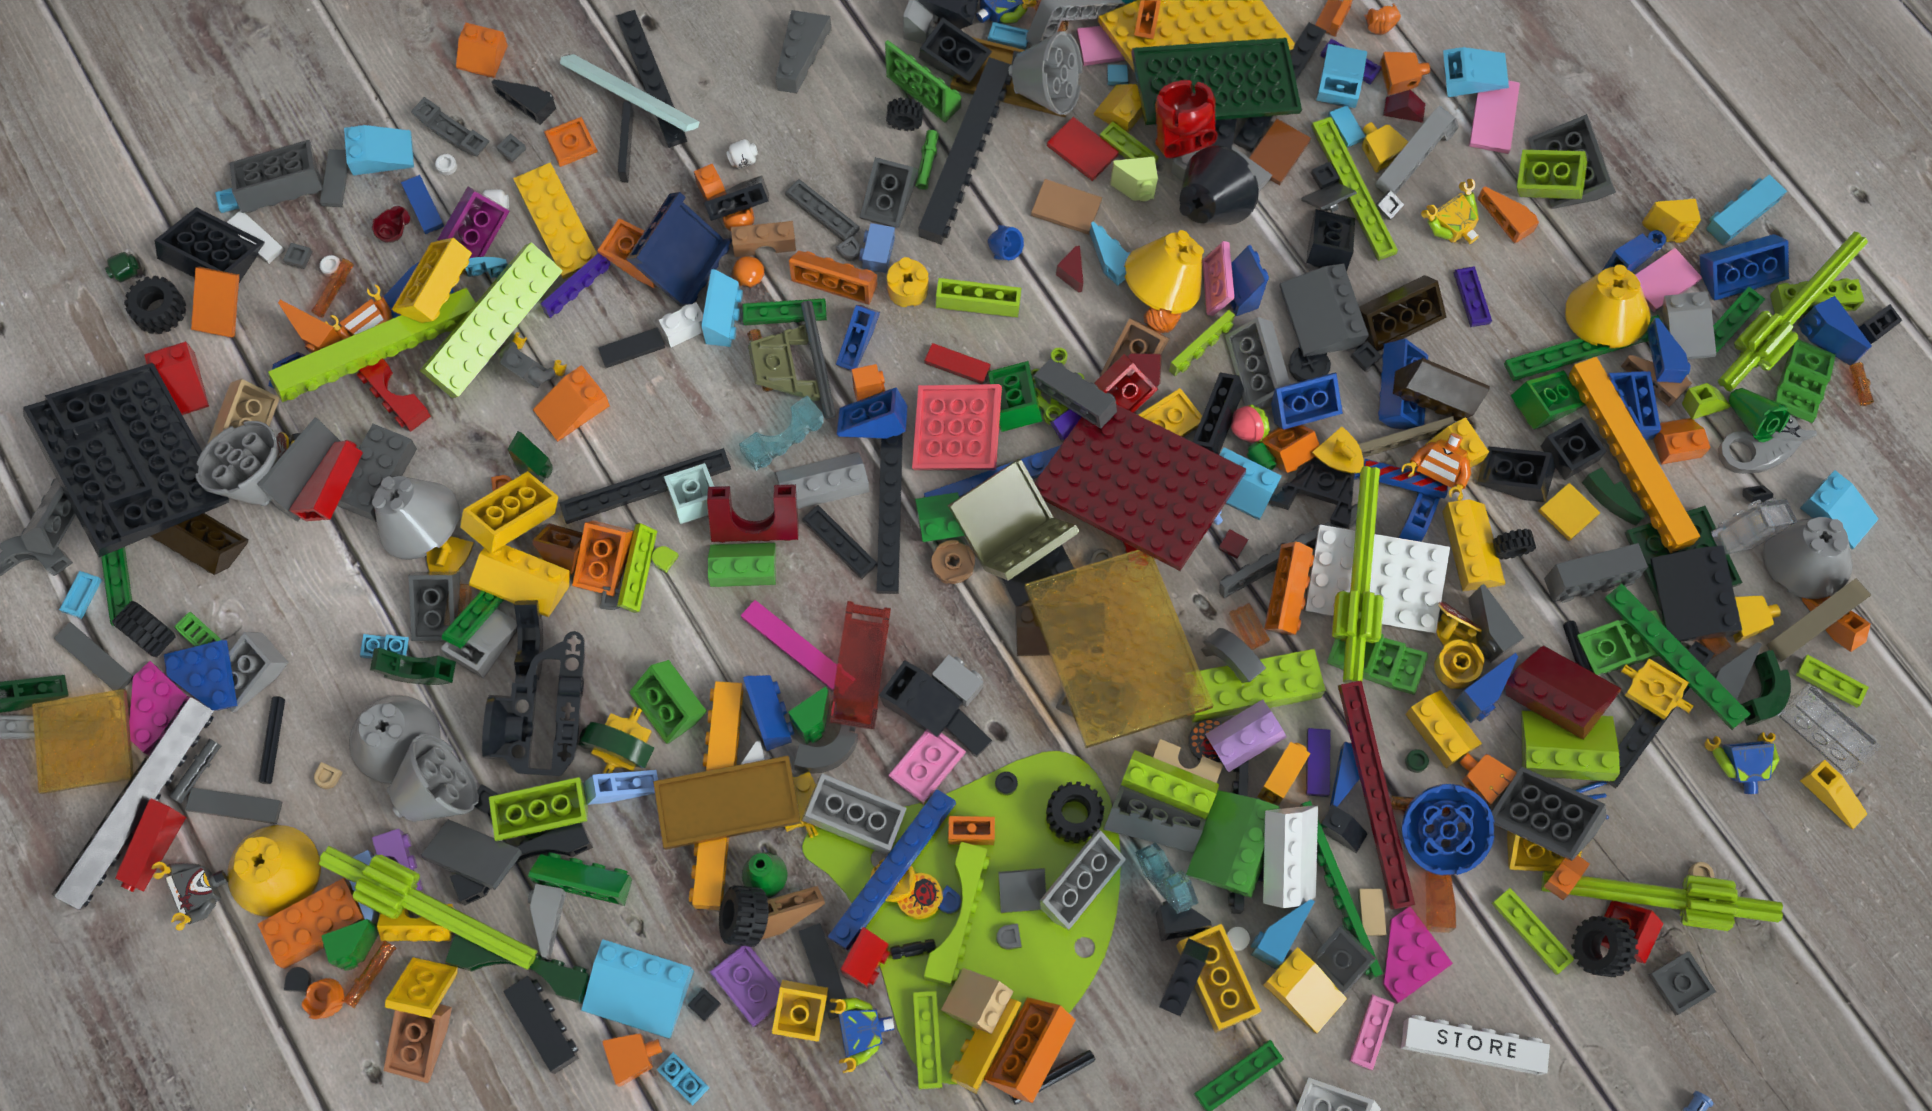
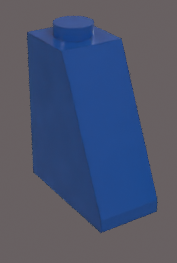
M1642 233L1616 249L1602 271L1616 265H1624L1627 270L1633 272L1652 256L1657 246Z

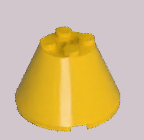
M1184 230L1170 233L1133 250L1129 254L1124 264L1126 282L1132 292L1142 302L1158 311L1162 308L1170 310L1171 314L1187 312L1196 305L1201 295L1202 255L1204 249Z
M1616 265L1601 271L1571 292L1566 302L1565 317L1571 330L1584 341L1596 346L1597 344L1610 345V348H1620L1635 343L1645 334L1650 323V310L1641 288V283L1636 275L1627 270L1624 265Z
M285 825L267 826L249 834L238 844L228 864V887L234 900L243 909L252 914L271 917L312 895L321 874L320 857L315 844L300 830Z

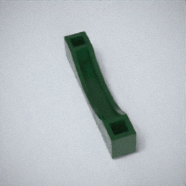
M454 935L445 960L450 966L471 972L497 964L516 965L458 935ZM536 954V958L529 967V970L542 976L550 984L558 997L582 1004L590 979V975L586 973L587 969L573 965L572 969L564 967V962L551 959L550 962L543 961L541 955Z

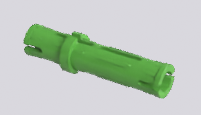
M935 130L926 131L925 143L921 148L922 158L915 184L918 189H928L933 159L937 155L936 145L939 133Z

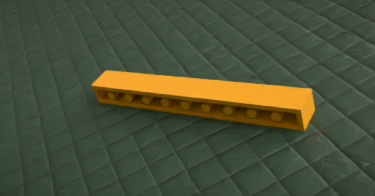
M1597 357L1575 364L1569 373L1570 382L1577 388L1579 397L1586 404L1591 419L1599 427L1600 435L1606 439L1611 454L1619 462L1620 470L1623 474H1626L1632 491L1636 492L1639 497L1641 507L1647 511L1651 518L1652 526L1659 532L1662 544L1668 548L1670 553L1694 545L1699 539L1700 534Z
M715 681V688L710 690V702H713V708L708 711V723H711L710 732H706L705 744L709 745L708 753H704L703 767H706V771L737 765L744 694L742 683ZM729 837L694 844V856H697V863L692 866L691 878L695 879L694 888H690L689 902H692L695 909L720 910L724 898Z

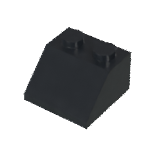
M1176 900L1164 901L1155 914L1161 941L1193 936L1210 929L1212 926L1209 919L1184 902L1177 903Z

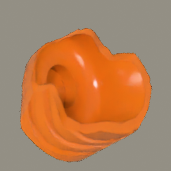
M1394 3L1392 4L1393 7L1384 6L1378 11L1374 8L1369 9L1368 13L1364 15L1370 32L1376 35H1383L1398 23L1401 15Z
M1150 307L1144 314V323L1159 333H1168L1177 325L1181 318V313L1171 314L1170 310L1160 308L1158 311Z
M333 978L320 979L309 985L306 997L301 1003L303 1009L309 1014V1018H328L338 1012L344 1003L343 988Z

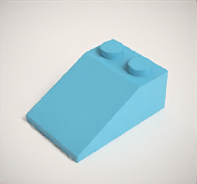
M369 125L344 128L346 161L353 176L414 168L412 134L410 130Z
M1836 470L1824 479L1800 507L1801 510L1812 518L1827 517L1840 520L1847 532L1851 549L1855 548L1878 520V517L1855 486Z

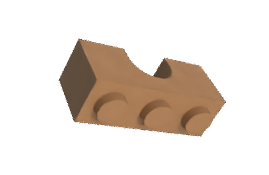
M793 221L731 227L735 257L755 255V250L763 246L775 248L776 253L796 251Z

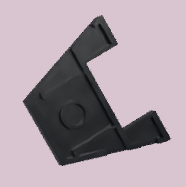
M1314 457L1296 473V477L1290 483L1287 482L1277 495L1274 494L1271 497L1270 504L1289 510L1297 493L1337 505L1330 518V523L1349 529L1355 473L1338 471L1327 466L1317 457Z

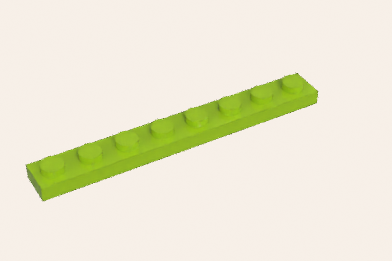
M1328 117L1313 122L1311 128L1328 162L1331 163L1340 177L1339 184L1357 192V194L1347 198L1377 260L1396 255L1398 249L1332 118Z

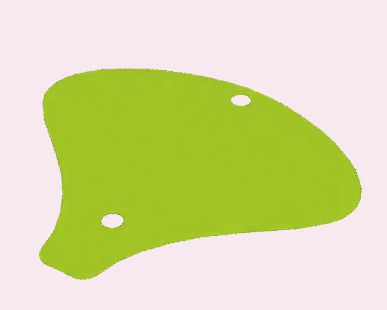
M1048 751L1014 761L982 778L947 793V796L955 800L956 805L911 866L915 870V874L925 873L934 877L942 891L947 885L956 891L961 898L959 910L953 914H946L938 909L932 916L918 920L904 914L897 902L885 901L865 928L889 944L888 951H890L892 946L900 945L902 947L903 944L917 941L925 942L928 939H934L936 948H938L949 937L956 926L962 907V889L955 870V861L960 845H948L949 816L995 817L994 845H975L988 849L987 856H990L988 869L982 870L981 878H984L982 891L976 892L975 900H978L976 913L970 914L969 922L972 923L969 937L964 936L962 943L966 945L963 959L958 958L956 967L960 968L959 975L962 969L965 968L998 980L1014 991L1011 999L1021 1002L1014 1021L1027 997L1061 1005L1070 1013L1091 984L1106 955L1117 914L1121 867L1069 930L1054 923L1043 910L1001 913L998 872L1045 868L1047 892L1091 839L1090 836L1084 842L1079 840V843H1073V840H1069L1068 843L1064 841L1063 837L1057 838L1055 836L1056 832H1051L1049 829L1050 824H1047L1046 821L1048 801L1053 791H1057L1060 785L1066 786L1067 782H1072V785H1076V781L1081 782L1082 786L1090 785L1092 791L1096 789L1098 792L1097 796L1102 798V806H1104V817L1099 830L1103 832L1120 852L1119 834L1103 830L1112 809V803L1098 775L1078 756L1066 752ZM1002 772H1011L1017 778V789L1011 795H1002L995 788L996 777ZM921 802L905 806L907 809L891 850L924 807ZM1068 802L1062 807L1063 817L1071 823H1082L1088 818L1086 807L1079 802ZM815 826L818 835L814 836L813 834V838H809L807 833L802 845L803 853L810 862L826 872L845 892L850 902L853 903L870 880L871 871L875 867L871 863V855L875 850ZM1018 924L1022 948L1011 950L1001 948L997 943L999 929L1006 925ZM1082 937L1091 939L1095 945L1094 953L1087 958L1077 955L1074 948L1076 941ZM927 951L921 955L906 958L902 956V958L895 960L892 959L890 953L888 960L885 964L881 963L880 968L898 1031L911 1060L917 1066L913 993L936 991L942 1083L957 1084L951 1081L953 1075L949 1072L955 1060L960 1062L964 1054L961 1052V1048L966 1039H972L975 1032L971 1030L972 1026L953 1019L941 1010L955 981H952L951 987L924 980V973L930 955Z

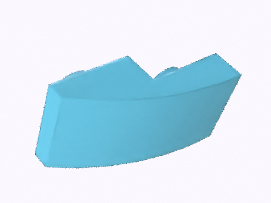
M496 257L469 258V264L465 270L469 277L479 276L484 272H488L490 278H494L502 273L508 263L506 259Z
M363 634L360 657L372 659L375 648H382L406 656L409 637L387 634L386 637Z
M674 1052L657 1068V1071L691 1105H694L709 1089Z

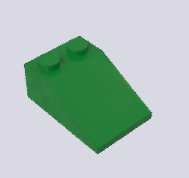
M1029 361L988 371L990 384H1000L1002 386L999 421L1001 432L1043 421Z
M1564 370L1526 381L1510 395L1516 407L1520 409L1533 430L1547 426L1586 406L1581 401L1577 388L1571 384Z

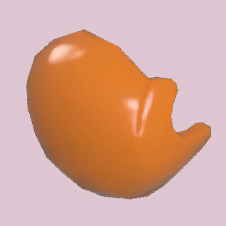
M748 208L724 216L723 222L726 229L731 231V227L753 225V209Z
M741 257L732 268V279L738 281L739 286L744 285L751 288L759 284L763 279L764 266L755 257Z

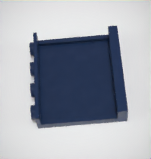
M681 192L670 193L632 249L627 260L679 306H685L696 302L698 293L709 281L711 269L716 270L718 268V262L729 251L732 239H723L683 202L686 197Z

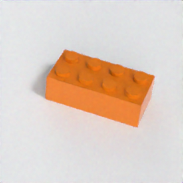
M342 878L258 923V927L277 966L283 969L288 968L323 949L322 935L365 920L358 902L353 899L354 891L348 880Z

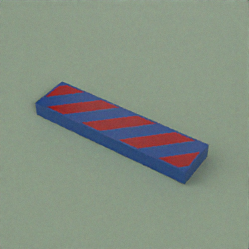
M1369 459L1364 460V466L1380 469V483L1443 499L1447 496L1448 486L1420 472L1414 471V475L1408 477L1412 470L1404 469L1402 472L1400 467Z

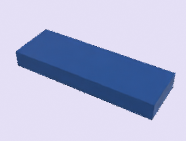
M418 175L401 182L425 235L445 227L421 176Z

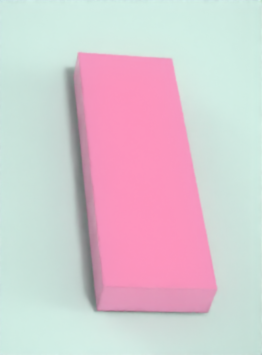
M1373 994L1371 995L1349 1062L1371 1071L1373 1070L1395 1003Z

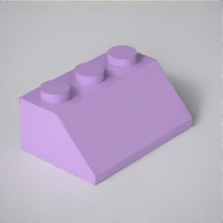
M1263 699L1205 734L1228 772L1286 738L1284 730Z

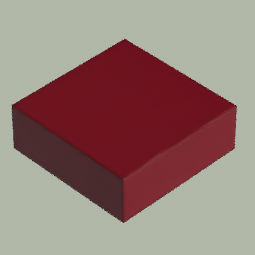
M1229 529L1218 549L1238 559L1249 539Z

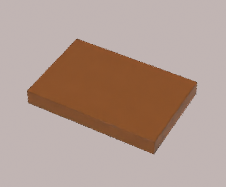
M1276 119L1249 158L1272 174L1270 180L1280 186L1310 143L1311 137Z

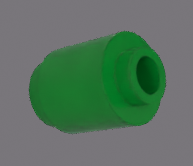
M1255 442L1247 449L1248 453L1246 456L1249 460L1269 470H1273L1277 466L1276 458L1264 443L1258 444V442Z

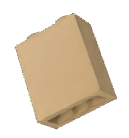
M963 968L941 1010L957 1021L992 1034L1014 991L998 980Z

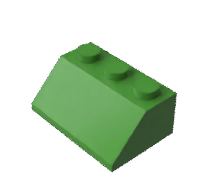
M776 543L710 545L708 555V580L710 587L776 585Z
M669 660L650 665L629 691L632 698L666 744L672 742L696 725L707 712Z

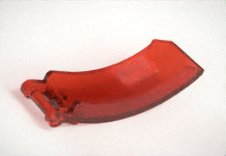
M847 601L829 723L871 730L875 729L891 608L884 607V609L856 605L852 601ZM852 613L882 618V623L853 619Z

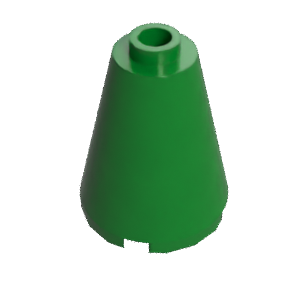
M1745 388L1735 389L1729 395L1730 406L1752 436L1759 442H1767L1774 437L1771 435L1776 431L1780 433L1788 423L1790 413L1787 410L1789 409L1780 403Z
M761 852L753 855L746 861L742 869V882L744 886L761 888L765 891L767 898L777 895L784 888L787 881V868L784 861L779 856L770 852Z

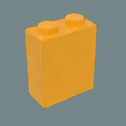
M1289 743L1259 792L1258 798L1279 806L1310 755L1305 746L1300 743Z

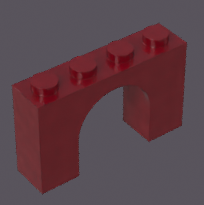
M796 484L774 485V511L769 517L760 521L745 520L735 513L732 507L730 486L708 487L707 505L711 542L798 540L799 520Z

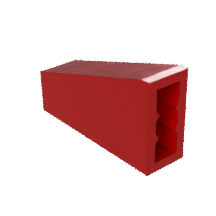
M349 440L334 442L289 511L305 521L330 520L363 454L361 450L356 448L357 445Z
M150 798L115 879L123 882L121 887L131 892H134L135 889L144 892L157 868L152 869L153 865L162 861L187 817L173 808Z

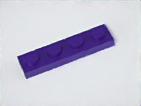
M596 254L541 303L544 313L551 318L554 314L561 312L563 306L569 301L574 300L580 291L585 287H589L596 277L608 270L611 265L610 261L601 254Z

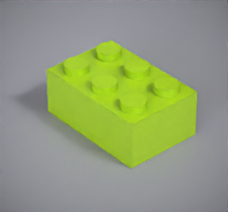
M1522 150L1517 182L1519 197L1582 199L1587 167L1585 151Z

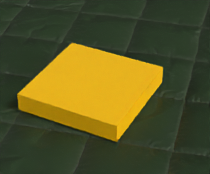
M1568 483L1538 510L1568 541L1573 539L1601 513L1571 483Z

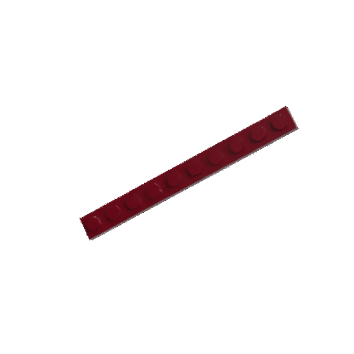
M1362 680L1338 685L1390 908L1393 910L1415 905Z

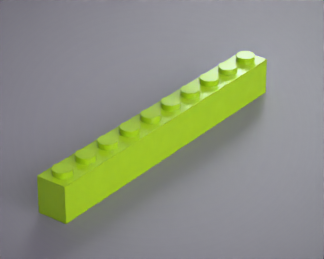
M467 288L450 294L449 299L442 304L439 310L440 314L434 321L421 323L400 315L268 371L271 384L282 402L293 400L305 392L314 391L319 386L335 382L347 374H354L359 369L368 365H375L382 358L393 357L405 349L414 348L419 343L433 340L442 333L453 331L476 302Z

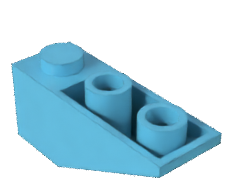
M1093 221L1090 227V236L1102 271L1119 286L1126 280L1124 264L1130 252L1127 253L1116 239H1112L1102 226H1098Z

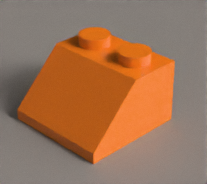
M465 22L458 40L456 68L495 78L508 47L504 32Z
M1691 418L1660 423L1661 430L1653 439L1661 465L1702 458L1711 448L1705 429Z
M1304 425L1284 430L1279 427L1270 432L1261 442H1258L1265 444L1276 458V467L1286 473L1295 471L1300 465L1313 459L1315 455L1312 452L1320 446L1315 431Z

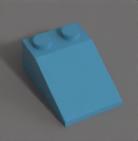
M1310 899L1268 927L1264 933L1260 931L1250 946L1254 949L1251 955L1276 969L1284 961L1315 901Z

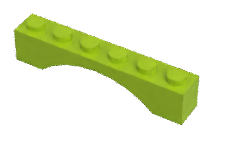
M964 842L960 843L955 861V870L962 889L961 913L949 937L930 953L924 973V980L951 987L952 981L956 982L960 968L956 967L958 958L963 959L966 945L962 943L964 936L969 937L972 927V923L969 922L970 914L976 913L978 900H975L976 892L982 891L984 878H981L982 870L988 869L990 856H987L988 849Z

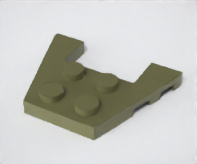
M805 324L793 330H785L783 333L775 336L770 335L752 341L748 345L755 384L813 401H819L821 397L817 380L796 379L790 345H807L809 343Z

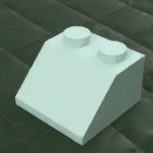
M705 463L664 476L680 524L708 515V487H714Z

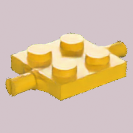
M1648 659L1644 667L1638 671L1627 664L1621 671V673L1632 678L1631 687L1625 696L1664 720L1676 706L1688 713L1694 706L1682 699L1683 691L1689 682L1651 659Z
M633 707L629 718H621L610 713L605 725L632 735L645 743L648 742L652 734V730L642 727L637 723L642 712L637 707ZM592 750L591 755L602 759L606 763L602 774L613 773L615 768H623L630 772H633L635 767L605 752Z
M807 772L798 777H793L801 824L785 826V830L788 832L797 827H805L809 838H813V834L814 836L818 835L815 826L802 821L816 785L810 772Z

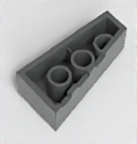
M791 10L776 74L777 91L798 93L811 64L813 65L819 49L824 44L826 36L832 30L830 16Z
M1121 785L1103 830L1194 853L1206 819Z

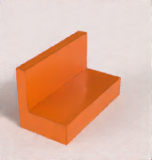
M1328 0L1315 25L1326 30L1327 34L1336 37L1351 8L1353 0Z

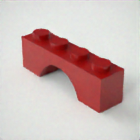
M383 358L375 365H368L358 370L357 377L363 384L368 383L371 386L369 390L376 399L380 397L384 401L381 404L388 413L393 411L396 415L394 419L401 428L406 426L411 432L431 417L427 408L414 393L401 396L388 391V382L393 372Z

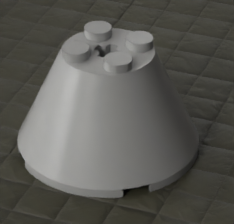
M1065 31L1057 32L1017 54L1013 65L1009 66V76L1012 77L1016 94H1021L1059 115L1068 114L1075 107L1081 91V85H1078L1079 74H1082V60L1078 44L1071 34H1066Z
M246 421L243 423L244 425L237 428L231 426L225 429L207 444L197 461L199 469L198 473H196V479L208 492L250 504L266 506L271 500L258 486V483L280 458L277 439L273 430L265 423Z
M388 476L382 480L372 500V505L375 508L379 540L389 554L399 559H418L427 556L426 552L436 546L440 548L452 535L459 519L460 508L455 494L445 485L404 476Z
M1816 517L1785 522L1771 532L1763 549L1764 563L1772 579L1789 589L1788 592L1799 597L1821 599L1832 596L1847 584L1852 574L1853 561L1848 535L1843 528V523L1838 519Z
M400 695L381 698L367 706L359 714L352 726L349 737L352 759L358 769L367 777L381 783L391 784L411 742L417 736L431 734L441 739L439 723L434 713L424 703L415 698Z
M421 734L411 742L391 785L387 788V793L394 805L392 809L395 815L400 818L404 816L410 821L418 822L467 814L474 810V806L479 801L477 783L464 760L459 761L452 753L454 748L447 742L431 734Z

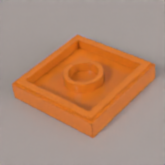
M582 117L544 131L560 167L598 152Z

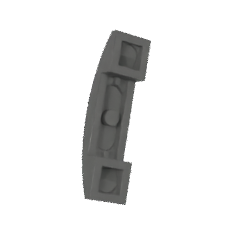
M425 97L411 111L414 116L441 138L470 155L477 157L489 143L488 139L476 131L468 130L441 112L439 106Z

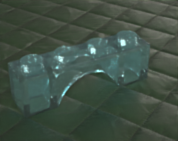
M808 396L790 407L792 421L783 433L776 436H765L755 432L739 444L741 453L756 471L767 467L773 458L785 454L790 446L794 443H800L808 433L817 431L824 423L823 413Z
M1153 843L1135 852L1143 875L1177 913L1187 911L1199 903L1191 880L1182 870L1175 873L1164 851L1157 843Z

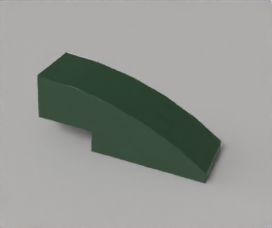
M1602 467L1588 474L1582 481L1585 488L1601 505L1621 519L1636 526L1646 517L1622 481L1613 484Z

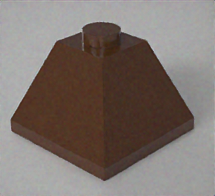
M549 523L533 539L532 544L545 561L569 570V574L572 575L576 569L583 532Z

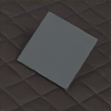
M1336 182L1302 197L1301 200L1320 210H1330L1332 213L1339 209L1338 202L1357 194V192Z
M1045 868L998 872L1001 913L1042 910L1040 899L1046 893Z

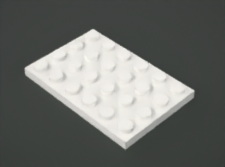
M1325 525L1318 526L1314 561L1311 568L1304 611L1333 616L1337 592H1350L1355 541L1354 530ZM1375 534L1370 592L1375 593V595H1381L1384 598L1383 625L1436 633L1440 612L1438 603L1442 600L1450 547Z

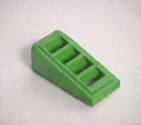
M192 612L184 616L174 627L195 647L208 644L213 639L216 641L221 640ZM201 627L202 629L192 638L191 635ZM208 633L209 635L200 644H198V642Z

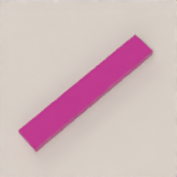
M756 600L741 614V618L839 697L842 698L856 682V679Z

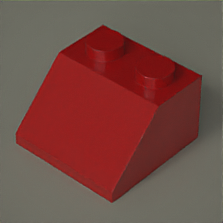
M1125 354L1094 382L1101 391L1113 395L1117 405L1133 413L1158 390Z
M1611 900L1604 917L1622 920L1623 923H1627L1630 926L1629 929L1635 932L1633 938L1638 940L1636 949H1639L1638 954H1635L1634 958L1637 959V962L1645 964L1664 923L1652 910ZM1605 936L1601 945L1609 949V940Z
M863 927L841 967L842 976L868 989L870 984L874 985L880 974L877 972L880 964H885L891 952L888 951L889 944Z

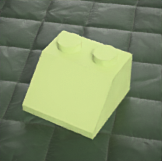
M1154 157L1113 161L1111 186L1133 201L1154 199L1158 180Z

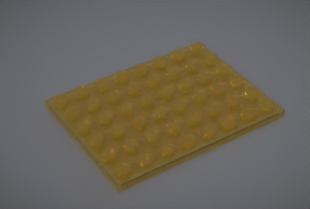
M1136 550L1025 584V590L1085 748L1213 708V702L1153 557L1140 550Z

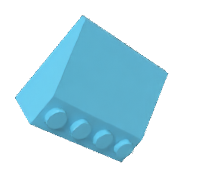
M602 939L593 964L581 1011L671 1039L694 970L689 966Z

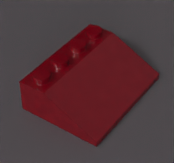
M1544 645L1516 668L1505 685L1507 697L1582 740L1586 738L1621 691L1620 687Z

